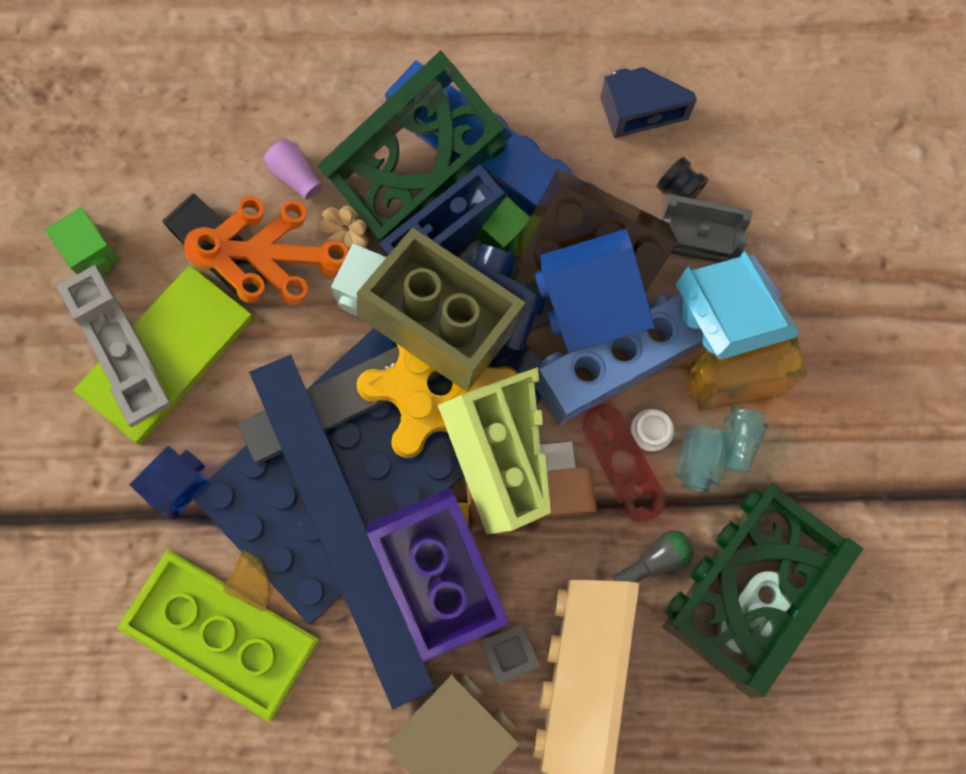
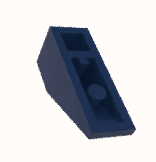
M479 164L379 244L389 255L413 227L458 257L507 196Z

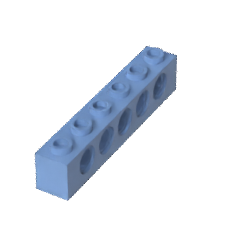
M754 255L750 256L761 270L778 299H780L782 295ZM666 294L649 304L655 328L648 330H655L660 333L664 342L653 340L649 336L648 331L645 330L575 350L564 356L561 352H556L539 363V381L534 383L535 388L559 426L704 347L702 344V330L688 327L682 320L683 297L681 294L671 299ZM616 348L624 351L629 361L624 362L616 359L611 349ZM574 369H587L592 374L593 381L586 382L579 379Z

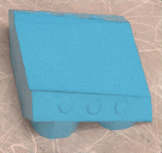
M745 250L738 258L695 270H691L688 266L675 284L683 297V322L688 327L702 330L703 346L709 352L716 354L719 360L796 338L799 333L798 328L761 270Z

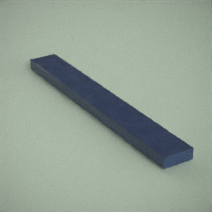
M292 355L249 371L392 710L435 690L367 536L365 525Z

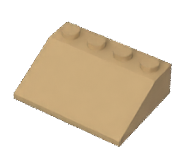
M569 580L566 584V590L558 589L554 616L561 617L559 635L551 634L547 654V662L554 663L552 682H543L540 699V709L547 710L544 730L536 729L532 758L540 759L539 768L542 772L547 774H614L639 583L630 581Z

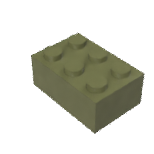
M412 227L358 290L357 317L468 392L519 326L526 302Z

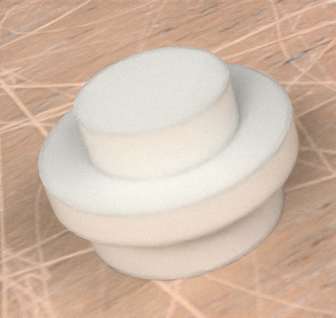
M647 409L637 414L633 419L630 434L633 442L640 449L647 452H658L666 448L672 441L674 426L669 416L657 409Z

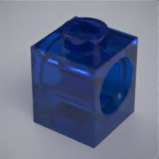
M168 445L129 485L160 515L174 520L193 501L190 496L208 481L200 473L206 466L188 449L180 454Z

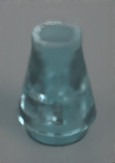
M731 407L730 415L725 416V468L744 472L751 471L752 462L768 427V424L764 423L765 412L743 407Z

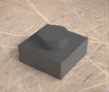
M523 623L481 640L498 685L540 667Z

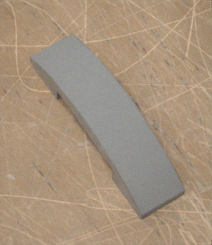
M94 265L57 285L73 319L82 327L112 385L110 390L128 425L134 427L171 406L169 396L147 350L98 267Z

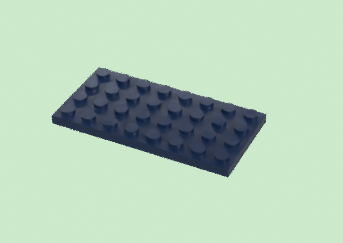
M373 328L309 388L397 347V344ZM526 344L523 351L503 345L488 366H508L520 374L536 367L539 370L540 367L538 365L542 360ZM442 375L427 382V386L431 393L442 396L450 392L452 381ZM535 388L537 406L543 399ZM389 401L325 432L366 530L368 523L448 488L452 489L464 477L448 432L439 431L431 434L425 441L423 450L413 458L400 457L395 453L392 448L391 439L401 423V414L399 408ZM246 445L190 496L309 625L317 621L343 595L284 453L257 465Z

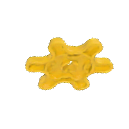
M397 344L399 358L395 365L385 370L369 369L364 371L359 376L356 386L359 395L366 401H389L399 408L401 423L392 436V448L400 457L413 458L423 450L424 443L431 434L439 431L447 432L438 408L439 404L515 376L518 373L508 366H487L468 392L452 382L450 392L446 395L438 396L431 393L427 386L429 375L436 372V370Z

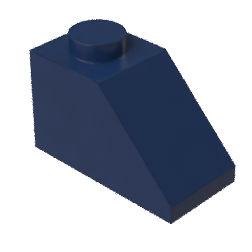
M644 67L633 70L620 69L609 76H605L600 96L614 138L689 120L697 100L693 91Z

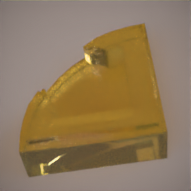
M244 549L222 592L263 612L267 609L271 596L268 575L262 561L253 552Z

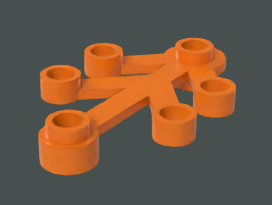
M252 196L241 199L237 212L216 229L200 227L192 230L186 236L184 241L186 258L200 269L215 268L237 289L238 297L247 303H254L261 299L265 287L264 281L257 274H245L231 259L247 260L280 292L281 298L285 303L299 305L305 300L308 292L306 281L298 276H289L275 262L316 265L323 275L336 278L349 252L348 247L340 241H329L324 243L322 247L274 244L291 229H298L304 223L306 208L302 203L295 200L285 202L282 205L280 216L247 242L231 241V239L247 225L255 226L262 220L264 205L258 198ZM250 207L258 213L256 215H248L243 209ZM294 211L300 217L292 219L287 216L286 212ZM210 243L214 246V248L211 250H204L199 246V244ZM329 252L339 254L342 259L336 260L331 258ZM247 283L254 284L258 291L254 293L247 292L243 285ZM295 286L300 289L301 294L292 295L287 291V287Z

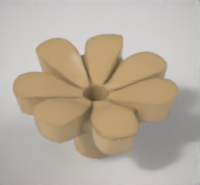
M344 206L340 210L329 207L322 212L324 219L319 222V227L321 231L331 233L326 242L340 241L349 250L352 244L366 248L369 242L368 237L364 235L367 225L352 207Z

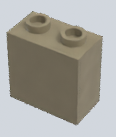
M452 674L384 747L410 774H493L519 745L518 740L513 736L518 727L499 708L492 714L479 701L485 694L466 674L460 680Z

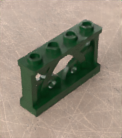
M440 50L317 166L333 182L374 233L377 240L381 242L479 164L481 165L487 159L492 161L499 157L509 145L507 141L513 135L450 59ZM454 82L472 104L460 106L452 110L445 89ZM424 108L428 110V116L426 117L428 120L437 115V119L430 123L418 124L416 122V115ZM470 115L481 118L484 123L483 136L473 145L465 144V134L475 130L467 125L455 127V120ZM403 127L416 134H430L439 130L438 151L432 172L416 175L392 173L397 166L400 155L396 134ZM383 146H386L389 149V157L383 169L380 170L378 168L384 163L385 159H376L375 153ZM455 151L461 156L453 162ZM353 173H357L373 182L365 199L348 179ZM383 186L388 187L384 195V202L387 208H389L390 202L393 199H400L402 203L401 210L390 219L380 217L376 211V198ZM422 190L417 196L413 198L411 191Z
M773 482L762 490L754 487L739 506L744 511L743 515L736 524L730 521L719 533L715 543L720 547L711 559L705 555L695 566L689 576L695 582L686 594L679 591L664 610V613L669 618L662 626L668 633L673 634L736 684L735 687L749 698L765 697L864 549L849 537L843 538L779 490L780 487ZM775 512L785 518L789 527L787 544H779L781 531L776 523H773L771 534H765L760 530L759 523L763 514ZM801 531L827 550L825 555L797 546ZM746 535H748L754 546L736 550ZM780 561L777 570L778 586L781 594L791 604L788 610L784 612L773 607H761L743 615L737 591V568L754 562ZM791 563L796 564L792 574L798 572L805 578V583L801 588L794 587L789 582L788 574ZM718 576L719 593L707 591ZM701 604L709 605L713 609V616L710 620L704 622L707 624H718L725 620L728 629L715 637L700 634L694 626V611ZM764 617L770 621L772 631L769 636L765 637L760 633L759 625L755 626L751 631L747 625L757 618ZM733 638L743 656L750 663L749 667L746 670L743 669L717 647Z

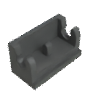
M670 194L663 209L661 220L670 224L678 242L671 253L720 263L738 258L744 251L747 239L743 238L751 222L753 211Z

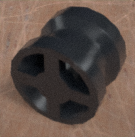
M682 157L666 171L656 187L662 193L694 199L702 191L709 179L703 173L694 172L691 169V162Z

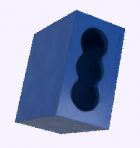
M627 229L540 255L542 271L535 273L537 285L542 299L548 297L551 299L554 310L548 312L551 328L555 337L563 336L568 352L655 328Z

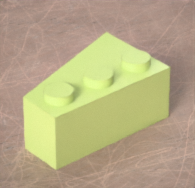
M538 367L460 395L438 405L486 534L513 531L551 513L546 454H541L538 429V426L543 425L542 410H537L534 384L539 381Z

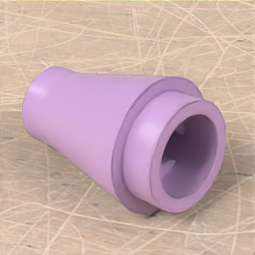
M287 138L281 139L264 155L263 161L268 165L267 171L298 192L305 200L313 197L323 186V183L317 178L297 143H291Z

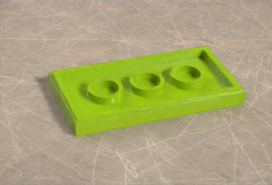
M189 265L133 325L162 380L172 405L134 427H130L110 390L112 385L100 362L96 364L73 391L132 441L141 445L254 320V317Z
M169 549L166 550L117 626L118 630L268 722H272L320 642L319 638Z

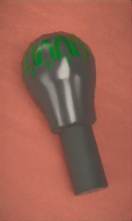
M668 531L663 533L640 556L641 560L612 577L614 581L637 583L649 575L655 577L661 573L683 569L693 559V543L683 532Z

